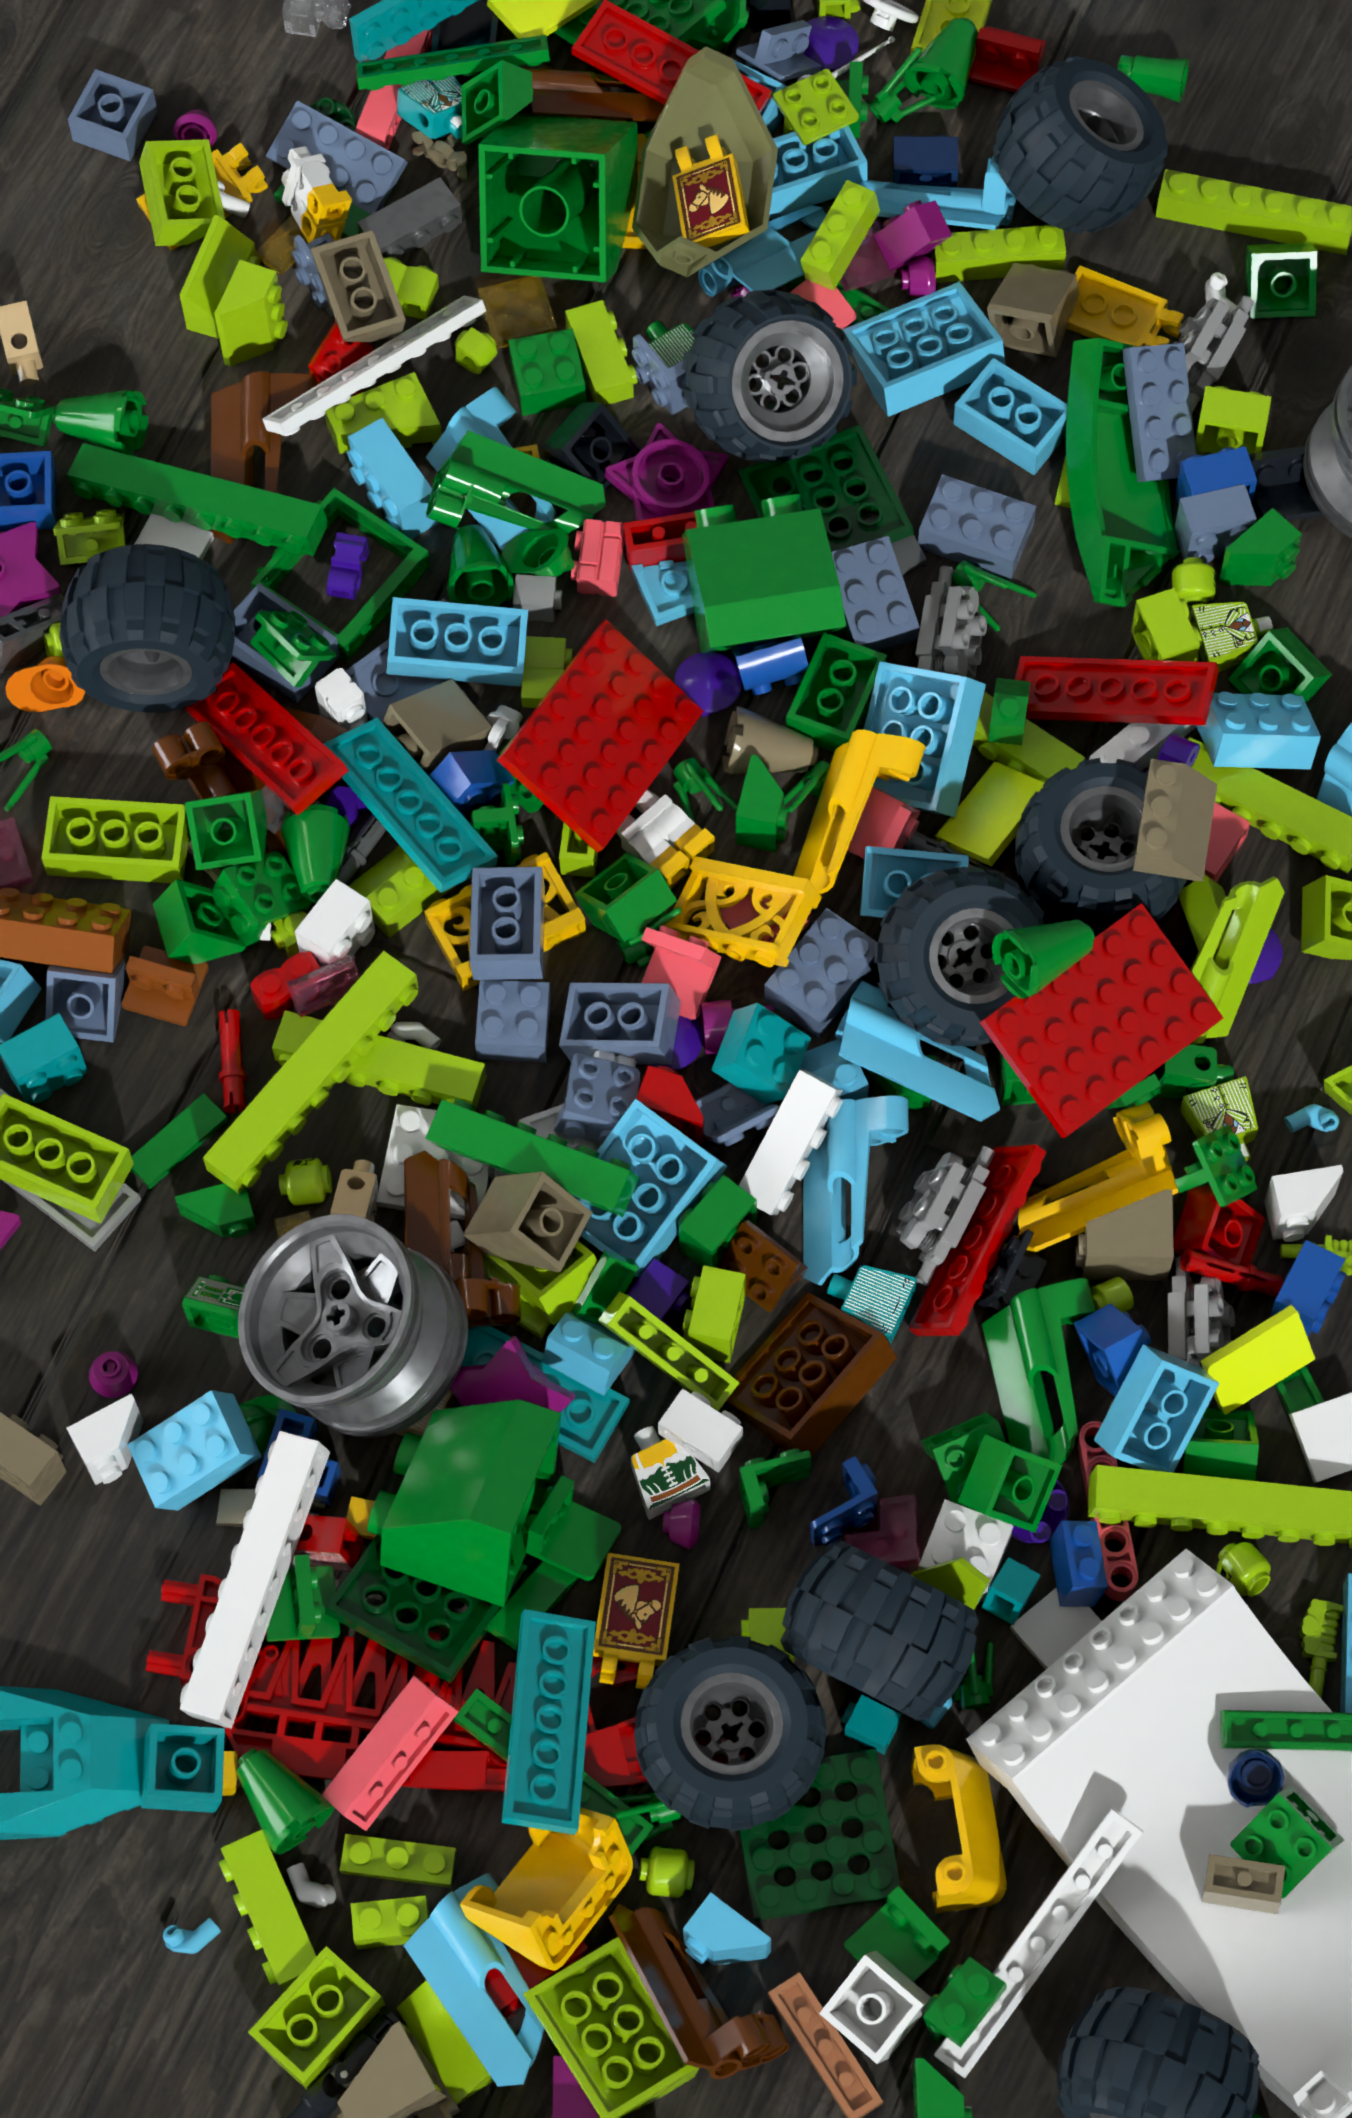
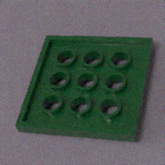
M861 424L834 434L823 446H813L812 451L808 452V455L786 462L780 460L769 463L760 462L739 470V478L759 518L763 517L761 500L786 495L801 494L803 511L820 508L831 552L885 536H889L891 543L913 535V526ZM841 460L849 461L852 464L847 470H839L834 465ZM809 472H817L822 476L815 482L807 481L804 478ZM784 483L788 484L791 489L787 493H777L774 491V487ZM853 486H860L865 489V492L860 496L850 495L847 491ZM822 498H830L835 502L828 508L820 507L817 504ZM866 512H873L878 515V519L873 522H865L860 517ZM835 524H843L848 528L842 534H835L830 530Z
M376 1535L325 1606V1614L451 1684L487 1632L488 1624L502 1607L407 1574L398 1579L390 1578L385 1573L389 1568L380 1566L381 1536ZM521 1565L507 1601L527 1574L528 1566ZM422 1584H431L437 1591L431 1596H423L416 1589ZM372 1594H380L386 1599V1602L380 1606H372L366 1601V1598ZM454 1601H461L467 1605L468 1609L463 1613H454L449 1610L448 1605ZM410 1611L417 1616V1619L413 1623L406 1624L399 1621L397 1616L401 1612ZM433 1629H443L449 1636L443 1641H435L428 1634Z
M876 1749L823 1757L817 1776L809 1788L815 1790L820 1796V1801L816 1806L805 1807L798 1800L791 1807L790 1811L776 1820L753 1826L752 1829L739 1830L754 1921L887 1900V1896L898 1886L901 1888ZM842 1783H849L855 1787L857 1794L853 1800L844 1802L837 1798L835 1794L836 1787ZM855 1819L861 1823L863 1832L856 1838H849L843 1834L841 1830L842 1824L846 1820ZM812 1825L821 1826L826 1832L825 1840L819 1844L808 1842L804 1835L806 1829ZM775 1831H782L788 1835L790 1842L786 1848L776 1850L768 1843L769 1835ZM854 1856H863L869 1862V1869L862 1875L853 1874L848 1868V1861ZM817 1862H826L831 1866L833 1873L829 1879L819 1881L811 1874L812 1866ZM783 1867L791 1869L796 1876L794 1883L787 1887L778 1885L774 1880L775 1872Z

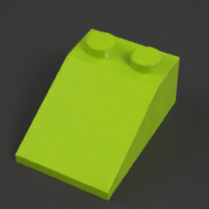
M1325 875L1302 888L1301 952L1329 959L1352 960V881Z
M579 1241L576 1242L561 1272H554L490 1256L482 1251L484 1256L511 1284L520 1286V1294L553 1325L559 1322L565 1313L572 1311L598 1263L594 1253Z

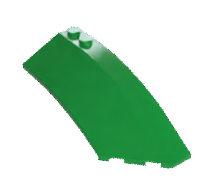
M1092 338L1073 341L1066 422V458L1070 507L1075 538L1095 603L1126 607L1133 600L1132 595L1141 587H1146L1162 571L1161 567L1169 559L1175 558L1182 550L1177 549L1168 479L1137 482L1122 349L1138 346L1103 338Z

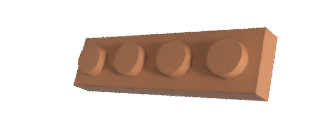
M800 1972L768 1992L772 2003L846 2118H862L883 2104V2100L837 2029L819 2014L823 2007Z

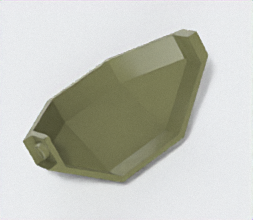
M706 46L687 60L642 152L632 229L660 266L685 277L691 276L768 229L778 148L732 58ZM717 134L720 139L721 148L724 147L726 149L727 155L733 153L737 160L750 232L706 248L682 237L672 176L681 173L676 159V149L687 146L691 159L694 158L696 163L710 158L705 138Z

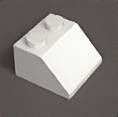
M1342 1165L1271 1177L1264 1203L1273 1240L1283 1238L1286 1242L1297 1241L1310 1232L1335 1196L1343 1174Z
M132 1394L66 1428L95 1485L101 1482L104 1484L110 1483L118 1479L122 1475V1471L129 1466L132 1455L127 1445L138 1438L144 1422Z

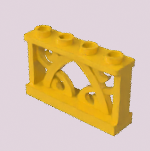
M547 852L541 855H530L520 865L516 866L542 867L543 877L550 885L545 895L544 952L586 932L585 917L580 908L576 906ZM472 884L464 887L456 896L433 902L424 911L426 924L439 944L463 991L480 984V980H473L470 960L461 963L452 946L468 944L470 958ZM556 894L567 912L561 916L548 906ZM457 916L463 917V922L458 925L453 924V927L461 932L469 931L468 935L457 937L448 934L444 929L445 922Z
M695 856L689 867L692 873L674 909L679 907L682 911L663 926L679 932L680 939L688 941L690 936L702 939L710 943L708 949L712 952L726 954L738 961L749 959L766 967H773V965L787 967L790 952L812 908L817 909L822 898L809 879ZM705 888H706V891H705V900H700V898H701V896H702V894H703V892H704V890H705ZM726 891L734 892V894L728 898L725 895ZM746 895H751L753 907L759 913V916L744 925L728 930L723 921L720 908L736 905ZM765 898L771 899L770 902L765 903L769 907L767 910L761 905ZM706 909V912H699L692 918L694 922L702 921L699 927L687 925L695 911ZM790 909L786 919L781 918ZM774 923L780 926V931L773 943L761 941L765 935H770L774 938V932L770 926Z

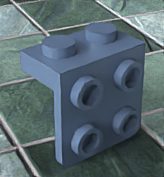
M640 334L633 337L634 349L632 350L637 380L642 385L645 383L652 390L651 394L657 405L661 408L665 407L672 416L688 407L682 386L686 383V371L682 369L683 360L667 368Z
M576 1053L571 1060L565 1103L555 1119L554 1131L563 1133L570 1138H582L602 1145L636 1099L640 1071L628 1065Z
M730 1082L695 1100L704 1117L705 1141L718 1143V1145L725 1144V1146L732 1145L745 1137L743 1132L748 1129L756 1128V1130H760L769 1126L774 1119V1115L779 1110L778 1105H764Z

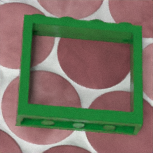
M333 488L323 501L319 499L316 503L323 506L329 523L327 529L339 516L402 558L401 564L339 635L274 591L305 554H293L284 548L277 547L267 565L257 569L258 575L251 582V587L253 590L260 583L335 636L338 642L340 657L348 662L391 613L393 597L404 598L430 568L428 550Z

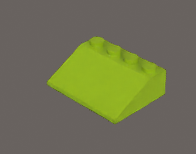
M619 1937L523 1994L600 2118H621L673 2091L694 2078L699 2070L697 2067L684 2064Z

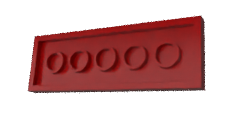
M607 0L602 2L572 47V55L663 105L666 104L687 60L699 52V50ZM741 74L761 113L771 97L772 90Z
M1021 656L1014 680L1030 682L1026 719L1206 726L1219 669L1217 662Z
M234 662L228 667L227 671L223 672L222 682L216 685L214 693L208 698L185 707L188 714L198 723L210 722L221 745L297 816L349 771L343 761Z
M1037 1144L994 1148L996 1154L987 1168L990 1172L983 1184L987 1188L957 1247L950 1249L944 1262L941 1263L939 1268H936L909 1324L908 1330L916 1336H959L961 1331L967 1326L968 1316L973 1305L981 1296L983 1284L990 1270L997 1263L998 1253L1002 1244L1010 1235L1012 1223L1019 1209L1026 1202L1027 1192L1032 1181L1041 1170V1163L1046 1151Z

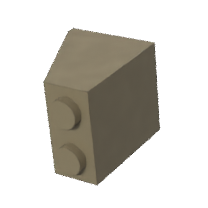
M1013 263L987 307L989 321L1003 339V346L1005 348L1057 357L1069 318L1072 315L1079 295L1077 275L1066 270H1050L1040 268L1034 264Z
M453 679L390 704L382 722L428 776L450 752L481 750L492 729L486 717L479 712L469 700L467 694L459 688Z
M544 1172L495 1176L463 1235L487 1255L554 1272H561L593 1212Z
M1163 1190L1086 1222L1084 1234H1078V1246L1075 1248V1267L1082 1268V1278L1088 1280H1109L1114 1277H1120L1123 1280L1167 1281L1174 1258L1172 1190Z
M400 2021L392 2025L337 2102L342 2113L337 2115V2118H413L447 2098L411 2029Z

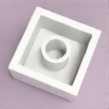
M335 879L295 930L299 953L311 951L323 973L335 980L340 972L345 973L352 965L356 951L361 945L365 947L374 936L375 926L370 900Z
M944 1500L918 1570L963 1557L990 1579L980 1599L981 1602H984L1007 1549L1013 1525Z
M873 1951L863 1956L819 2014L878 2064L890 2058L924 2014V2008L931 1997L878 1951Z

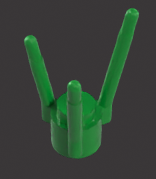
M920 47L913 51L884 88L875 95V99L868 104L871 112L883 124L887 123L890 119L896 124L904 116L927 106L937 99L936 95H932L902 110L898 109L902 103L896 95L906 86L904 78L896 86L895 84L921 53L922 49Z
M963 560L957 566L952 576L953 584L957 586H973L977 592L982 589L985 582L1031 598L1037 597L1036 592L988 573L966 560ZM979 604L978 610L986 618V622L995 631H1000V626Z
M33 729L19 742L0 753V762L16 753L27 764L32 761L35 762L5 805L4 810L6 812L12 809L39 770L50 761L46 754L52 750V747L47 738L37 729Z
M695 758L686 759L676 766L673 773L678 781L673 786L679 794L684 813L694 823L695 820L686 794L687 791L690 794L703 791L718 811H722L723 806L709 788L710 786L737 812L738 804L711 777L706 768H701Z
M817 761L812 770L807 771L803 778L784 796V806L795 797L788 806V812L792 813L809 793L820 797L830 767L829 763Z
M677 907L660 918L652 920L642 928V931L635 938L628 939L625 943L620 940L616 941L628 965L637 962L639 968L649 964L652 955H647V952L652 950L651 945L641 940L646 927L654 930L659 929L660 926L665 925L679 915L682 911L681 908Z
M993 1642L987 1643L984 1682L982 1675H977L973 1652L972 1660L968 1667L969 1676L962 1678L961 1685L953 1693L954 1702H961L962 1710L980 1709L991 1705L990 1698L994 1697L992 1686Z
M655 1792L617 1796L625 1804L645 1802V1804L604 1814L620 1819L647 1812L650 1823L658 1822V1825L652 1828L641 1844L661 1832L673 1829L672 1821L681 1819V1814L670 1810L655 1796Z

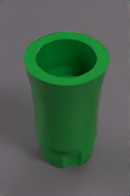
M1121 55L1117 70L1132 79L1145 93L1181 103L1187 83L1189 58L1169 59L1136 55V57Z

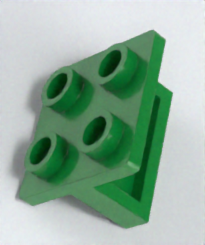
M258 611L255 619L262 626L250 641V644L294 687H302L319 661H333L336 657V653L329 648V641L322 635L314 633L307 626L308 622L301 614L295 611Z
M510 783L502 784L499 808L484 806L478 810H472L470 824L493 851L504 850L506 867H515L516 861L521 860V846L524 845L522 825H517L516 815H519V802L517 794L511 795Z
M1226 1125L1193 1141L1192 1145L1199 1161L1185 1167L1186 1175L1174 1180L1180 1193L1209 1182L1220 1207L1226 1206L1257 1190L1254 1172L1247 1165L1241 1151L1240 1140L1233 1133L1230 1125Z
M294 1555L266 1630L267 1641L337 1638L339 1636V1621L325 1614V1606L336 1592L334 1568L332 1566L310 1567L309 1555Z

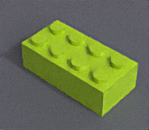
M50 796L41 858L47 876L173 883L175 879L184 881L190 834L185 805Z
M3 1093L0 1098V1179L101 1224L134 1164L129 1149Z

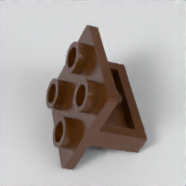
M745 1220L738 1228L717 1268L746 1274L745 1295L770 1313L776 1308L784 1292L804 1276L808 1267L752 1222Z

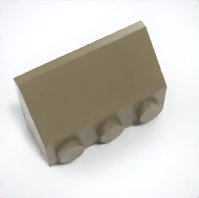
M373 230L311 248L312 257L344 342H374L403 332L406 319Z
M1151 759L1133 871L1203 882L1217 791L1216 783L1187 764Z

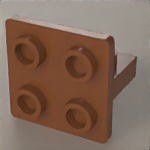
M144 946L139 958L130 956L127 962L126 971L130 982L121 1003L122 1008L177 1025L187 1026L208 972V964L203 962L195 965L167 957V953L164 950Z

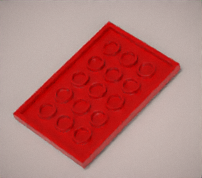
M605 620L599 624L498 757L497 761L598 853L611 840L704 711L608 620Z
M1141 903L1095 937L1093 949L1089 954L1036 995L1024 999L1014 996L979 1023L1063 1139L1224 1017Z

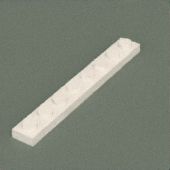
M469 296L460 297L264 417L262 420L266 430L283 436H289L298 432L300 426L304 423L324 416L325 410L335 404H342L351 398V394L356 391L371 387L376 383L377 378L385 373L397 371L401 368L403 362L423 355L427 351L426 348L436 342L449 339L451 333L460 327L473 324L476 321V317L486 312L483 300Z
M1110 1809L993 1971L994 1975L1006 1983L1007 1989L961 2048L946 2037L934 2053L936 2058L963 2078H966L1143 1833L1141 1828L1115 1809Z

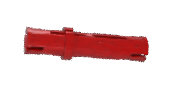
M227 1009L228 1017L225 1016L224 1010L218 1013L222 1064L219 1082L223 1084V1110L227 1113H236V1106H238L239 1112H243L246 1109L244 1083L247 1080V1074L243 1070L240 1012L235 1009Z
M1186 1249L1180 1259V1269L1182 1271L1192 1272L1209 1278H1217L1219 1281L1236 1285L1238 1290L1244 1292L1253 1290L1267 1294L1270 1297H1277L1283 1286V1278L1280 1275L1257 1270L1255 1265L1249 1263L1240 1265L1202 1254L1192 1249Z

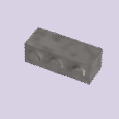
M441 177L357 222L359 234L373 230L383 258L393 257L399 260L409 251L424 247L431 239L440 234L453 231L462 223L461 205Z

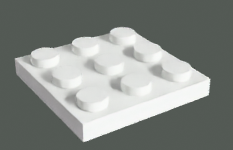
M397 1104L376 1203L379 1207L404 1210V1160L424 1150L438 1161L440 1159H447L462 1168L467 1174L469 1181L475 1184L478 1207L488 1190L492 1167L437 1147L425 1139L437 1110ZM450 1189V1218L465 1220L464 1200L456 1191Z

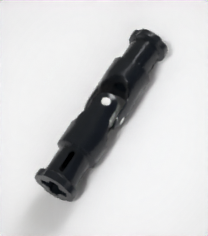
M382 2006L379 2009L380 2015L365 2031L360 2030L349 2042L343 2061L339 2062L340 2058L333 2061L301 2095V2103L287 2118H328L339 2106L337 2102L344 2092L336 2098L326 2095L322 2089L324 2078L330 2072L337 2084L347 2088L392 2025L400 2020ZM385 2025H388V2028L377 2039L376 2035L385 2027Z

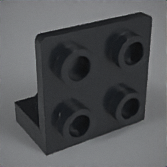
M1305 446L1248 454L1257 478L1253 504L1261 518L1272 508L1287 521L1324 516L1314 502L1306 484L1303 468Z
M1027 1229L1018 1236L1013 1235L1008 1243L1003 1242L998 1253V1260L992 1274H988L983 1284V1292L978 1305L996 1314L1009 1306L1014 1296L1036 1287L1047 1260L1026 1250L1034 1232Z

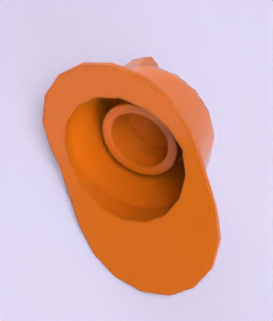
M60 656L44 658L37 666L15 672L8 678L5 687L6 695L10 702L20 710L28 712H44L77 705L85 694V691L77 687L71 679V672L66 666L65 658Z

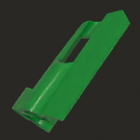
M467 430L451 456L441 466L433 479L426 517L458 530L457 526L461 521L464 511L468 509L531 530L563 529L568 534L583 526L584 520L592 519L595 513L606 507L603 484ZM523 492L562 507L566 511L557 518L545 523L510 509L506 506L505 502L511 494Z
M1086 1278L1073 1279L1038 1289L1025 1290L1014 1296L1009 1306L982 1324L1009 1443L1059 1464H1062L1068 1458L1074 1448L1075 1438L1079 1435L1062 1326L1065 1324L1074 1325L1080 1318L1096 1311L1089 1281ZM1043 1370L1049 1372L1054 1377L1063 1414V1425L1056 1434L1040 1373Z

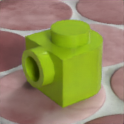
M473 327L469 331H462L455 341L456 362L472 373L480 374L497 356L495 340L489 334L480 333Z
M303 911L272 922L274 929L270 931L271 938L278 950L284 947L289 958L299 953L295 930L307 916Z
M1114 1277L1090 1288L1096 1311L1110 1303L1122 1313L1133 1308L1132 1292L1127 1283L1120 1277Z

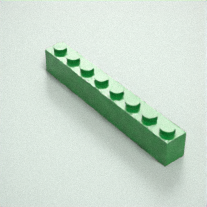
M85 443L82 444L67 473L74 492L84 499L95 498L106 501L114 507L125 506L133 508L145 515L155 514L163 516L175 523L186 522L202 530L209 531L212 529L223 532L232 538L238 539L242 537L254 540L262 546L273 545L284 548L293 554L303 553L314 556L329 524L323 506L320 504Z

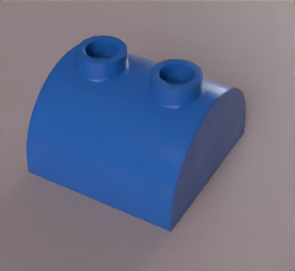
M799 634L742 643L732 647L744 690L751 689L753 695H760L771 691V683L783 679L786 686L800 683L804 678L803 673H806L809 667Z

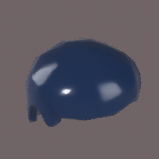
M1250 1749L1240 1752L1229 1763L1226 1775L1231 1796L1247 1808L1251 1806H1266L1282 1791L1285 1780L1280 1761L1268 1751L1261 1749Z

